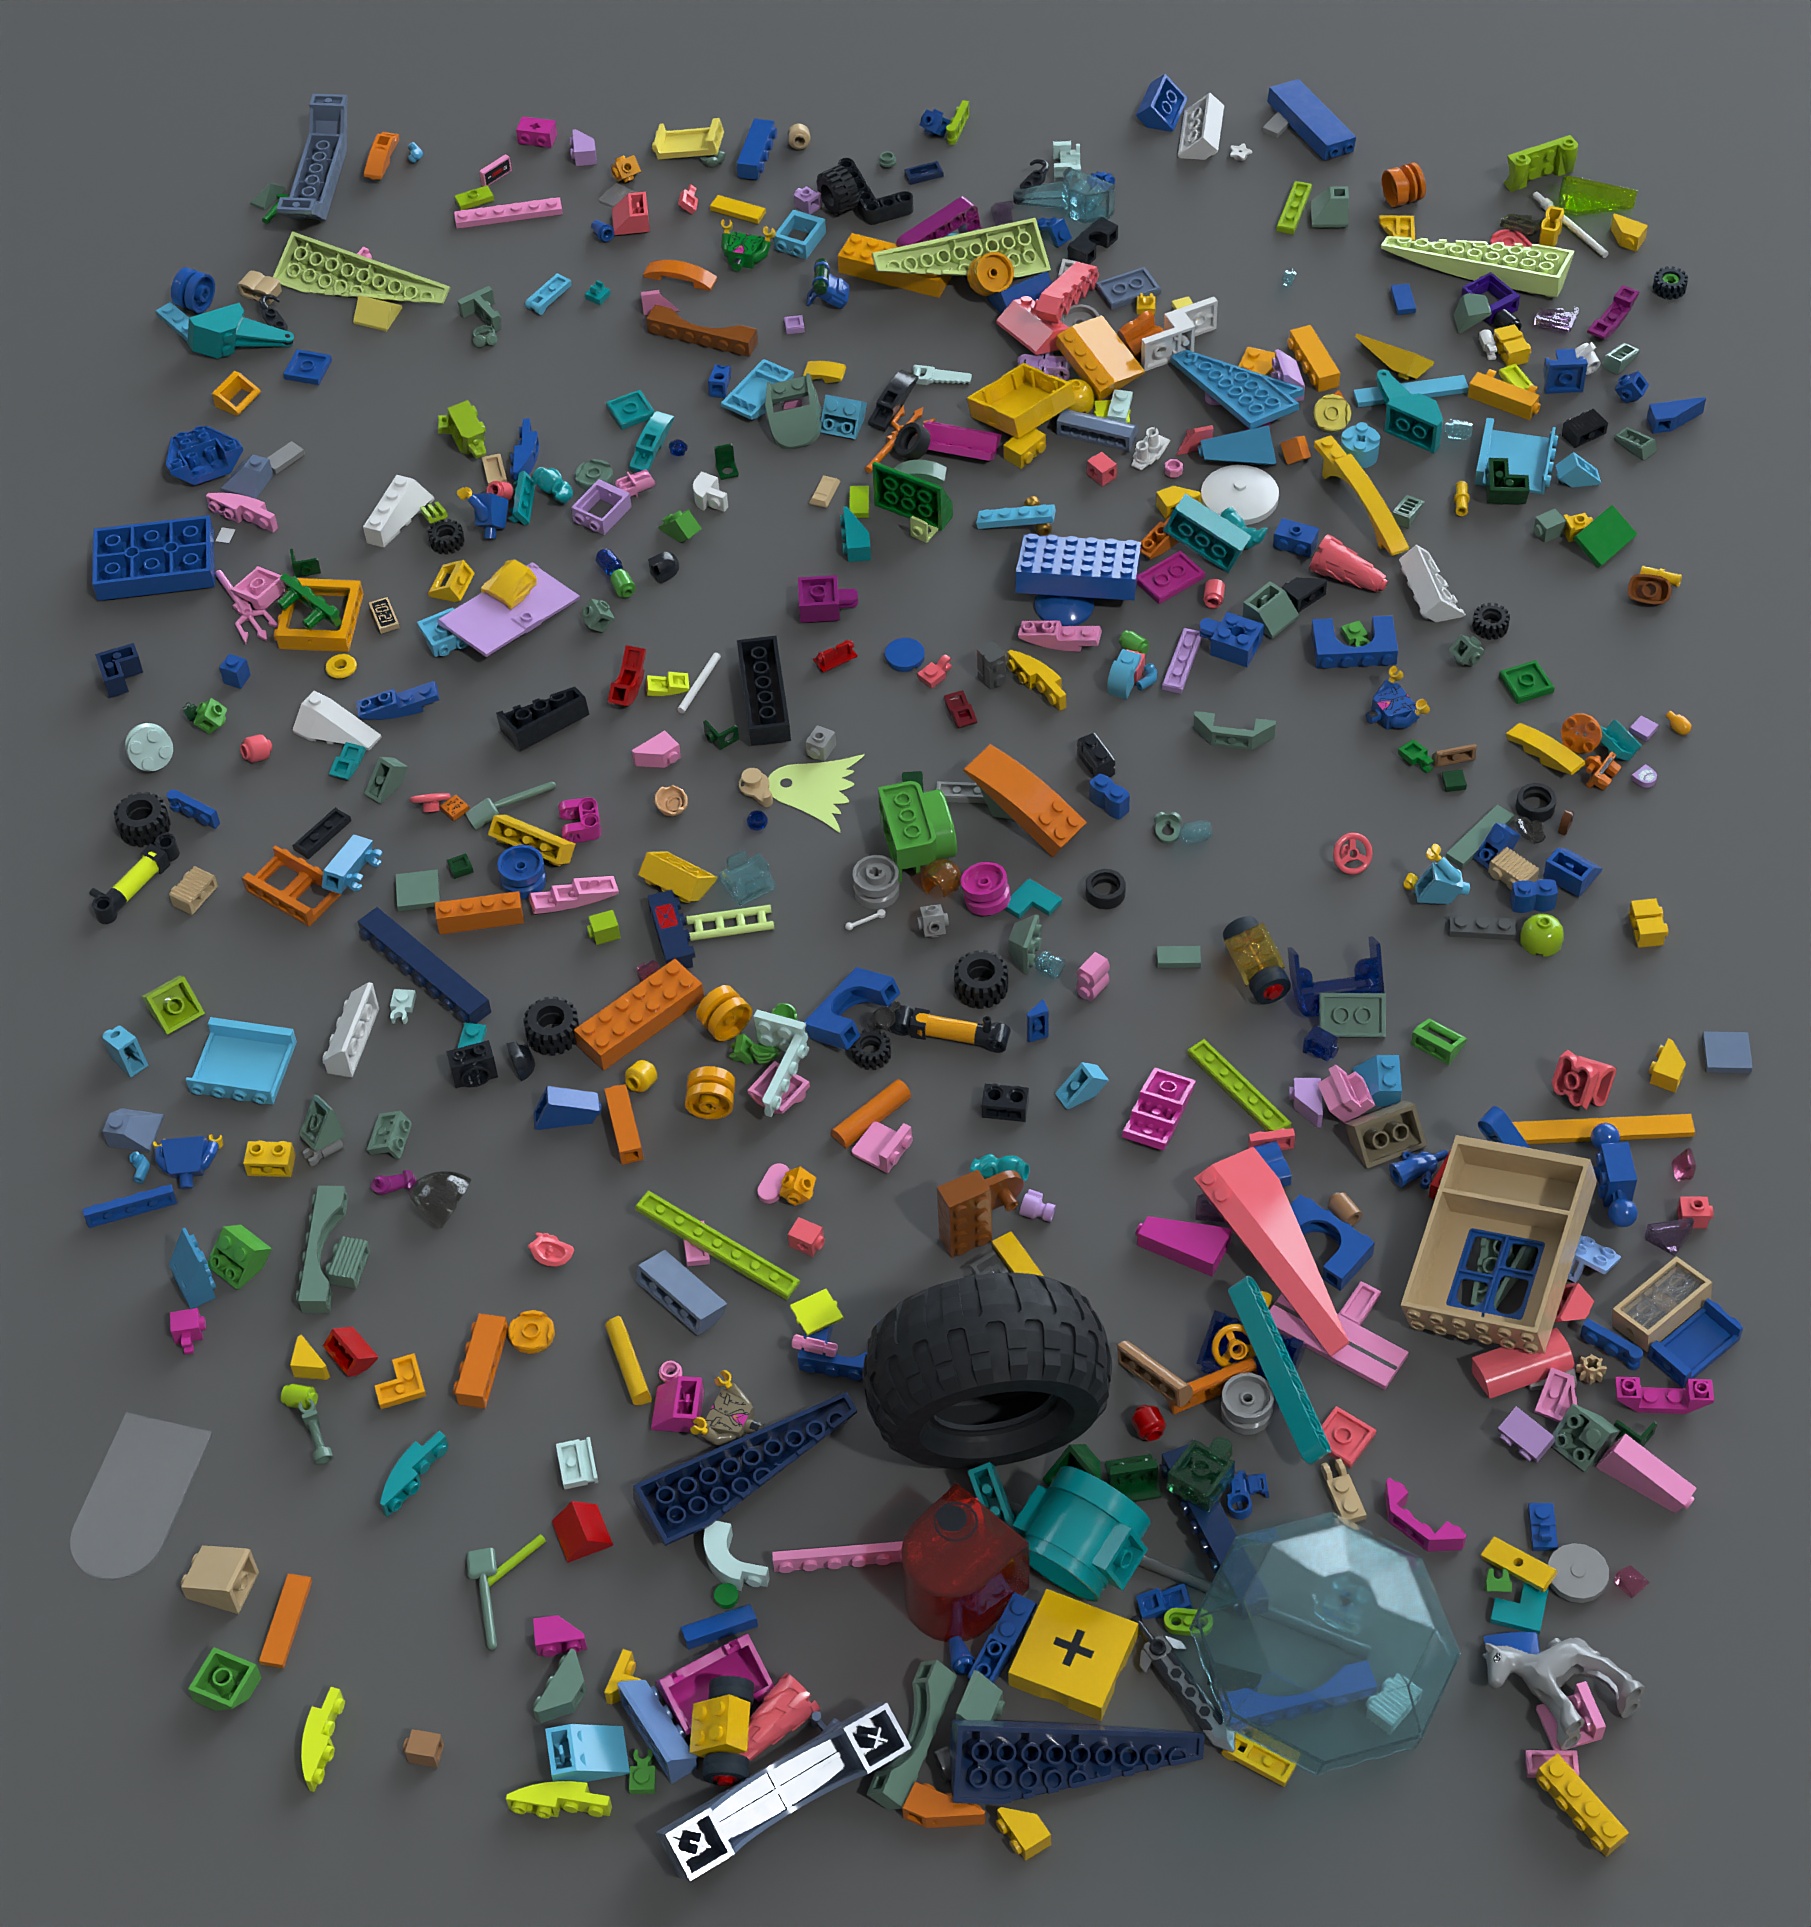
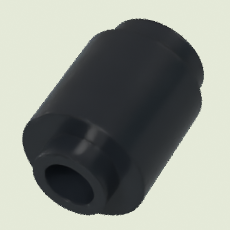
M1507 309L1498 311L1494 317V324L1499 328L1515 324L1520 331L1522 327L1520 320Z

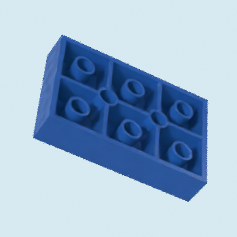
M210 515L93 529L92 585L97 600L215 587L214 529Z
M1024 535L1016 569L1015 593L1135 601L1140 567L1141 542H1136L1135 540L1117 541L1115 539L1100 540L1094 537L1085 539L1075 536Z

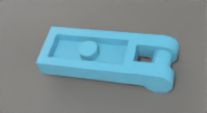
M557 273L526 300L525 307L530 310L534 309L536 313L542 315L552 302L572 286L571 280Z

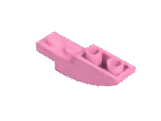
M208 493L206 495L208 507L214 513L221 514L237 523L245 519L273 533L278 529L275 514L267 511L265 502L232 493Z
M1022 621L1018 637L1045 648L1080 652L1082 646H1098L1102 630L1100 626H1062L1060 621Z

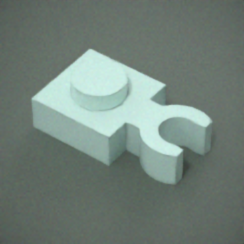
M394 989L390 1003L392 1024H395V1020L398 1017H402L403 1024L408 1022L406 1012H413L416 999L415 990Z

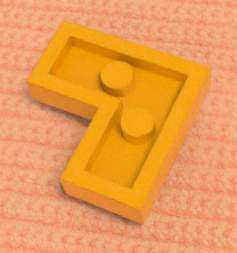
M415 1353L392 1359L397 1379L374 1385L381 1409L426 1396Z

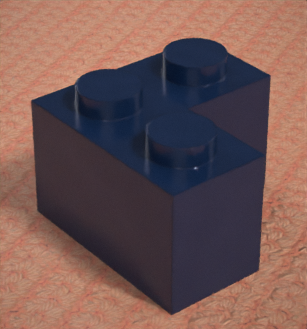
M134 643L95 654L109 698L129 692L125 678L143 673Z

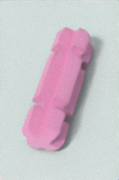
M797 1334L792 1339L793 1348L800 1350L804 1348V1351L821 1355L826 1353V1356L835 1357L838 1350L837 1344L832 1342L826 1344L825 1341L810 1337L804 1339V1336Z

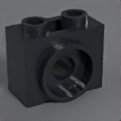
M489 1040L446 1051L456 1089L464 1086L478 1087L491 1079L498 1078Z

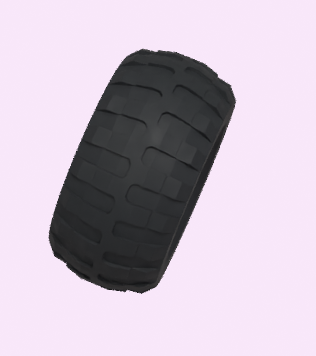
M991 1273L968 1276L937 1284L906 1298L893 1307L871 1331V1337L867 1342V1354H865L862 1377L867 1409L876 1427H879L883 1440L888 1443L892 1450L924 1465L941 1468L971 1469L988 1462L994 1466H1000L1038 1457L1065 1446L1085 1433L1107 1407L1112 1375V1357L1104 1326L1096 1312L1092 1310L1089 1300L1082 1296L1077 1289L1041 1275L1029 1273Z

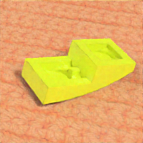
M668 672L667 677L647 675V696L675 695L689 691L688 673Z

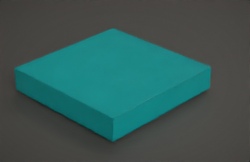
M641 390L606 402L608 410L622 430L650 420L655 413Z

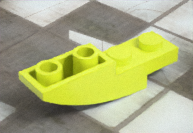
M330 1687L321 1709L311 1707L304 1728L301 1754L302 1768L309 1791L315 1792L317 1785L322 1783L325 1775V1766L334 1756L335 1748L330 1737L335 1729L336 1717L342 1713L345 1706V1700L341 1690L338 1688Z
M545 1782L518 1789L506 1796L508 1808L514 1813H534L541 1818L558 1817L560 1808L570 1813H577L578 1811L587 1812L594 1817L610 1816L612 1810L610 1796L590 1793L588 1784L585 1782Z

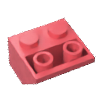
M646 192L628 193L612 208L614 235L650 232Z

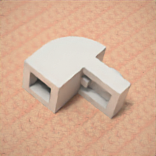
M701 471L693 483L695 504L703 511L709 506L725 512L728 508L727 493L719 491L718 477Z

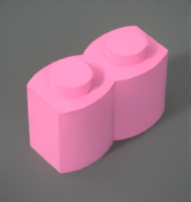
M1094 952L1077 970L1079 981L1077 983V992L1080 997L1089 1001H1093L1109 984V975L1107 973L1110 969L1109 961L1097 952Z

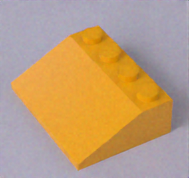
M1103 316L1073 325L1057 335V348L1080 378L1092 387L1094 396L1098 401L1111 395L1114 389L1119 390L1145 373V370Z

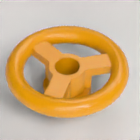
M1241 1324L1227 1325L1221 1328L1213 1338L1212 1354L1215 1361L1223 1368L1234 1364L1228 1362L1231 1357L1236 1360L1248 1357L1254 1359L1256 1355L1251 1342L1250 1345L1245 1344L1243 1341L1237 1340L1233 1334V1331H1240L1248 1337L1244 1326ZM1226 1335L1229 1343L1227 1351L1221 1357L1219 1343L1222 1337ZM1238 1345V1349L1233 1351V1347Z

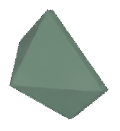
M270 182L250 202V205L266 210L277 199L276 195L282 194L285 191V187Z

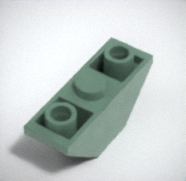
M572 1648L567 1656L564 1655L561 1658L556 1674L548 1679L545 1692L542 1697L539 1696L533 1705L535 1719L539 1723L574 1713L587 1692L576 1651Z

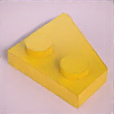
M1379 215L1378 222L1389 236L1410 237L1412 241H1415L1414 216Z

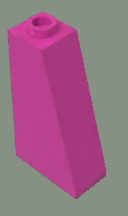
M1147 1216L1144 1223L1138 1225L1135 1235L1138 1236L1137 1246L1212 1277L1231 1244L1232 1229Z

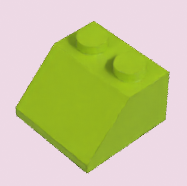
M177 976L141 996L151 1015L166 1035L205 1014L184 976Z

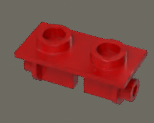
M845 640L843 643L836 645V649L830 648L819 652L813 661L824 673L858 657V655L852 649L854 648L852 640Z

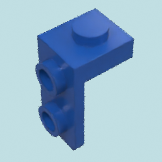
M1042 217L1036 220L1039 230L1049 231L1055 247H1059L1072 239L1064 218L1056 219V217L1046 219Z

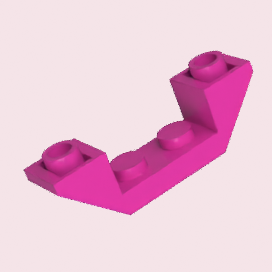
M1640 1377L1615 1378L1617 1400L1638 1413L1687 1414L1714 1403L1713 1383L1710 1379H1688L1684 1389L1641 1387Z
M1390 1477L1386 1480L1385 1499L1388 1522L1427 1552L1462 1550L1465 1547L1467 1535L1459 1526L1452 1525L1446 1521L1434 1533L1427 1524L1415 1519L1410 1511L1402 1509L1407 1503L1409 1492L1405 1486L1398 1481L1395 1482Z

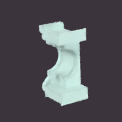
M1053 141V160L1060 159V163H1054V182L1055 179H1062L1063 177H1071V179L1076 177L1077 181L1081 180L1080 144H1076V150H1071V141Z

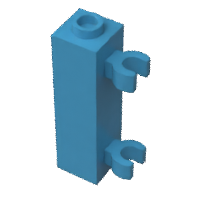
M353 834L323 870L322 888L342 894L347 886L353 891H359L362 885L355 881L360 882L363 879V875L359 874L360 870L367 862L374 867H379L382 861L375 857L380 858L383 851L379 849L372 850L373 840Z

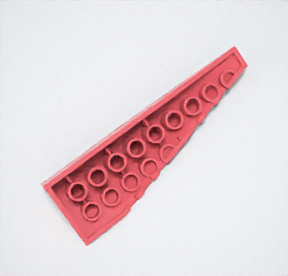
M1251 1147L1212 1164L1194 1177L1199 1189L1330 1357L1349 1344L1348 1338L1283 1186L1257 1150Z

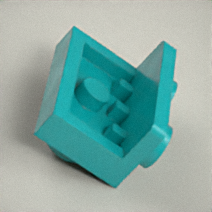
M1613 720L1607 728L1601 727L1602 738L1600 745L1606 746L1609 749V754L1611 751L1615 753L1614 759L1618 760L1620 758L1630 761L1641 748V744L1617 720Z

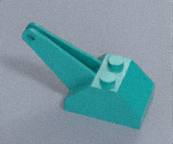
M1379 370L1376 382L1387 407L1384 432L1434 454L1440 447L1443 417L1436 400L1420 393L1411 394L1389 371Z

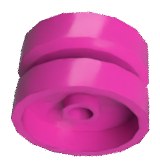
M993 862L977 863L965 870L961 876V887L964 893L965 904L972 913L982 916L993 915L1001 912L1008 906L1011 900L1010 887L1006 871L999 864Z

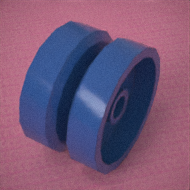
M188 267L179 270L171 286L172 302L176 306L188 308L197 313H202L208 309L215 294L214 278L209 274L198 272Z
M517 845L506 849L499 856L497 865L501 886L505 893L519 891L521 899L529 898L530 893L541 892L545 888L547 882L542 854L538 849L528 845Z

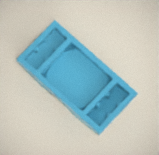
M763 359L721 402V407L751 420L756 419L766 412L767 382L772 384L793 379L794 372Z

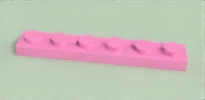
M560 197L454 212L457 229L563 214Z
M918 1540L772 1552L774 1572L790 1573L793 1570L814 1571L818 1568L838 1569L842 1566L863 1567L867 1564L887 1565L891 1562L911 1563L920 1560Z

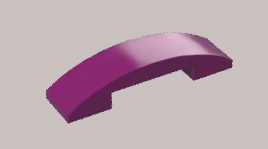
M1622 285L1614 295L1612 304L1600 319H1596L1587 333L1601 339L1611 336L1628 315L1639 295V291Z

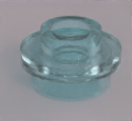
M1293 268L1284 272L1282 281H1285V286L1287 284L1291 286L1297 272L1293 271Z

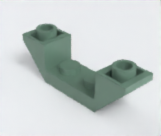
M1194 712L1193 728L1212 746L1253 750L1275 738L1276 721L1256 719L1253 731L1214 726L1215 713Z

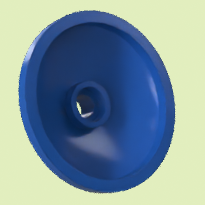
M1037 594L1035 610L1043 621H1060L1062 626H1077L1085 622L1092 615L1094 599Z

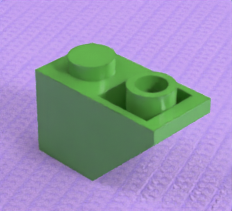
M689 509L683 512L678 510L674 514L667 515L662 519L663 523L658 526L662 532L679 543L688 540L702 529Z

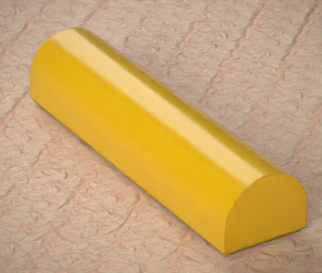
M616 1316L607 1321L605 1328L632 1403L634 1405H643L652 1402L625 1324L620 1316Z

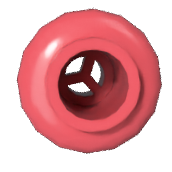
M261 734L246 737L240 745L242 757L250 763L268 759L270 751H272L271 741Z

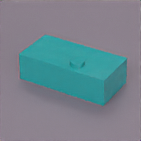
M1186 493L1175 507L1163 529L1165 533L1227 573L1233 568L1252 537Z

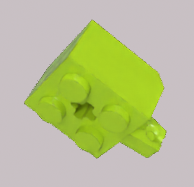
M469 400L447 408L446 425L459 451L466 455L472 453L478 459L486 455L484 446V432H486L483 422H479L477 418L478 413L475 406H471Z

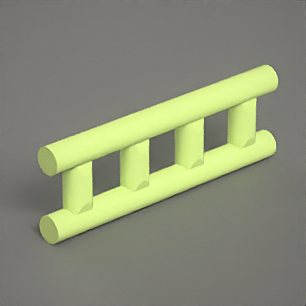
M771 905L686 916L687 924H694L695 932L689 933L690 939L695 941L774 929L773 921L767 922L765 915L772 913ZM757 915L758 923L745 924L746 916ZM736 918L737 926L724 927L723 920ZM715 921L716 929L703 930L702 923Z

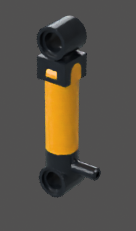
M904 1005L895 1008L889 1026L893 1033L900 1036L911 1034V1038L926 1040V1037L930 1036L985 1046L988 1050L995 1053H1002L1006 1050L1011 1029L1003 1023L996 1022L991 1024L989 1016L983 1017V1024L930 1015V1010L916 1007L913 1010Z

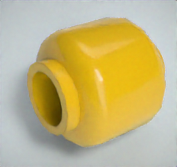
M638 1060L625 1072V1083L632 1091L645 1092L657 1081V1071L654 1065L645 1060Z

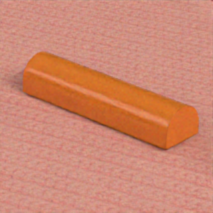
M900 1079L895 1080L833 1128L831 1136L844 1148H848L863 1136L873 1122H881L911 1098L909 1088Z
M1248 1357L1187 1383L1193 1389L1189 1402L1179 1408L1165 1398L1172 1414L1175 1415L1222 1395L1225 1383L1231 1377L1240 1373L1258 1375L1257 1365L1252 1357Z

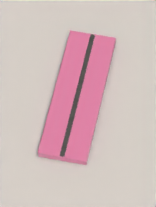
M1282 1294L1269 1310L1280 1334L1383 1390L1387 1388L1408 1357V1351L1339 1314L1337 1315L1349 1344L1330 1357Z

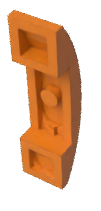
M677 260L650 262L643 273V277L659 281L662 276L693 282L694 288L711 291L717 281V276L699 266Z

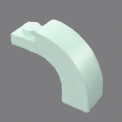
M715 1521L712 1525L705 1528L704 1548L707 1563L719 1581L733 1584L739 1591L742 1590L744 1583L752 1587H768L770 1580L768 1567L738 1561L729 1553L733 1537L730 1523Z

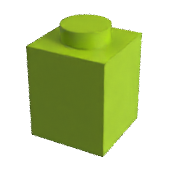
M613 910L588 916L590 925L586 926L589 938H594L596 945L621 938L619 925Z

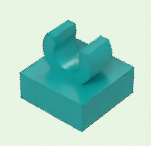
M596 280V283L593 286L591 285L590 289L585 293V299L601 305L611 295L610 289L604 287L603 282Z

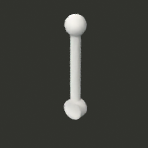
M879 909L874 915L853 923H846L845 928L850 931L853 927L877 917L884 918L886 912L883 909Z

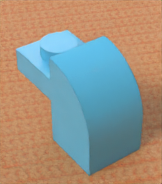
M1125 649L1121 650L1117 661L1114 660L1110 669L1107 683L1108 694L1127 700L1135 684L1134 673L1141 661V654Z

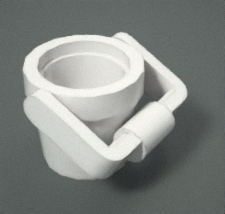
M1592 342L1589 344L1584 343L1575 349L1577 359H1579V356L1587 359L1586 375L1596 371L1601 364L1593 351L1596 347Z

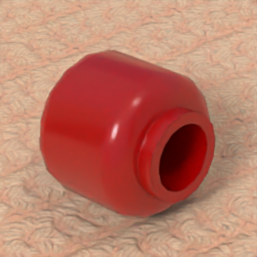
M1141 1405L1135 1410L1131 1419L1138 1437L1143 1440L1155 1441L1164 1434L1163 1431L1166 1428V1423L1158 1407Z

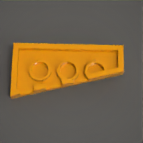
M1247 347L1238 367L1267 376L1274 371L1272 358H1275V353Z

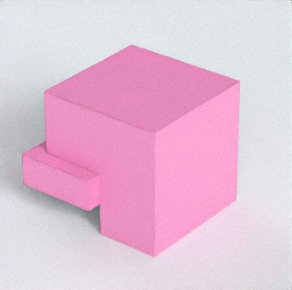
M1334 1065L1329 1068L1331 1075L1317 1083L1329 1111L1344 1123L1355 1119L1376 1106L1363 1077L1357 1072L1347 1076L1344 1070Z

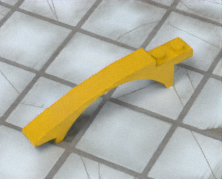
M1332 435L1314 441V448L1323 458L1322 476L1324 479L1330 476H1337L1348 483L1355 491L1369 515L1380 549L1385 547L1391 556L1409 550V546L1386 503L1353 455H1347Z

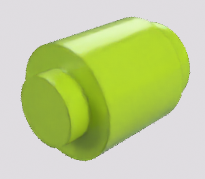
M290 1384L285 1385L281 1392V1402L286 1404L287 1407L299 1409V1403L301 1402L303 1409L309 1410L311 1408L309 1399L315 1405L318 1401V1394L314 1387Z

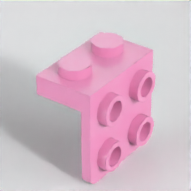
M873 1122L853 1147L852 1155L888 1174L913 1141L911 1126L903 1123L896 1132L879 1122Z

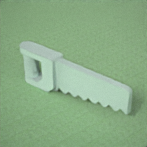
M914 365L912 369L914 371L913 374L919 376L916 384L929 385L933 382L970 384L972 378L970 373L938 370L930 366Z

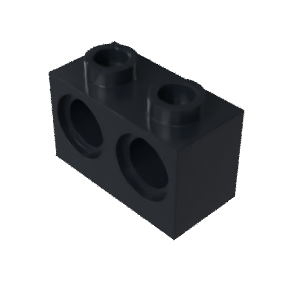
M985 1083L981 1105L982 1118L1026 1122L1029 1088Z

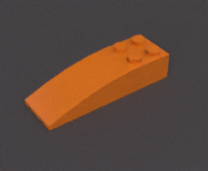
M991 744L963 769L985 793L1052 857L1087 823L1040 778Z

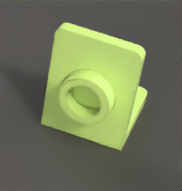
M914 516L910 518V533L914 538L927 543L938 531V528L928 525L927 522Z

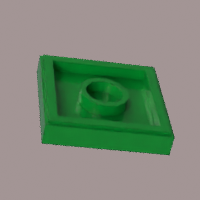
M1537 660L1499 672V677L1517 704L1554 693L1555 687Z

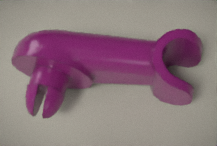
M403 1170V1174L375 1177L371 1183V1188L378 1195H385L405 1187L412 1190L417 1186V1179L411 1170Z

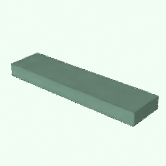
M1497 804L1446 853V858L1463 869L1473 859L1494 824L1508 825L1514 820V814Z

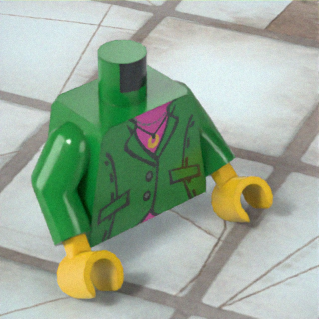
M722 219L721 226L724 233H722L721 248L733 270L740 271L742 267L754 268L758 262L768 256L771 245L770 239L776 235L773 228L770 233H768V226L763 228V233L766 237L733 231L729 234V231L733 228L732 221L730 220L728 226H724L725 221Z

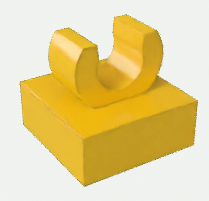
M1140 293L1137 296V314H1142L1149 310L1155 314V296H1153V293H1150V296H1143V293Z

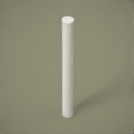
M718 653L712 655L677 708L678 712L685 713L721 658Z

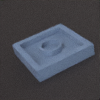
M1703 1032L1702 1039L1706 1072H1752L1748 1032Z

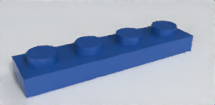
M172 1184L149 1191L138 1192L131 1196L116 1198L102 1204L92 1205L84 1208L83 1214L88 1227L92 1228L178 1203Z

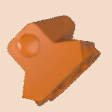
M1149 310L1119 329L1118 337L1135 359L1141 357L1142 339L1165 330L1155 325L1154 313Z

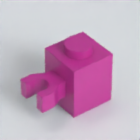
M198 1308L170 1312L171 1334L175 1344L181 1343L185 1355L194 1353L193 1341L203 1340V1330H206L205 1317L200 1316Z

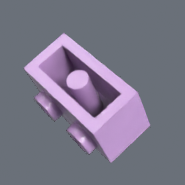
M1517 1406L1498 1427L1501 1434L1499 1438L1509 1446L1514 1444L1520 1449L1518 1453L1529 1462L1533 1459L1538 1463L1555 1441V1437Z

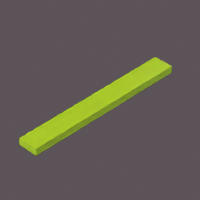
M647 1191L635 1206V1211L785 1300H788L800 1285L799 1279L650 1191Z

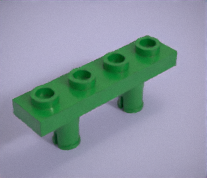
M284 573L280 577L287 592L276 601L278 606L286 611L296 600H300L313 610L311 614L302 620L306 628L312 630L322 619L327 620L336 628L342 623L339 617V610L333 605L329 606L323 597L314 595L308 586H302L300 581L294 576L291 578Z

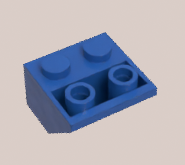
M1557 848L1546 860L1543 877L1555 880L1556 885L1580 897L1602 872L1603 868L1567 848Z

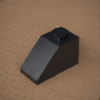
M1296 577L1292 581L1285 583L1282 589L1286 592L1299 613L1326 595L1327 580Z

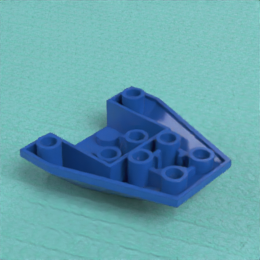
M197 426L192 431L180 432L171 437L166 467L171 475L197 485L231 473L243 452V447L237 439L209 426Z

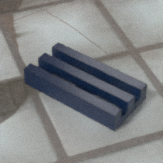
M938 161L904 169L905 176H907L910 185L944 177V172Z

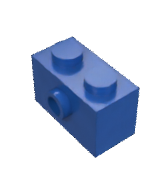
M1282 518L1274 533L1273 548L1311 557L1318 543L1319 528Z

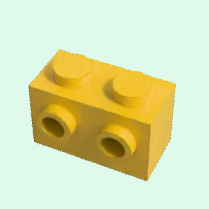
M248 1141L243 1164L247 1176L292 1177L296 1154L292 1142Z

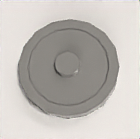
M1572 1543L1561 1546L1553 1552L1547 1564L1557 1570V1575L1551 1582L1550 1587L1558 1596L1570 1602L1585 1603L1595 1600L1603 1594L1609 1581V1567L1605 1558L1596 1549L1585 1544Z

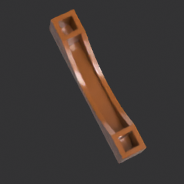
M654 305L646 318L648 333L747 357L751 356L758 344L756 328L743 325L725 328L702 327L682 319L672 308Z

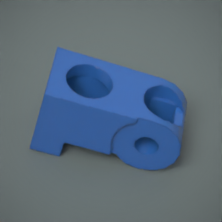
M715 364L708 380L710 397L726 398L727 388L731 379V366Z

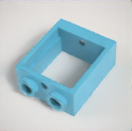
M792 210L776 232L774 249L807 259L826 234L825 219ZM793 229L810 233L804 241L787 237Z

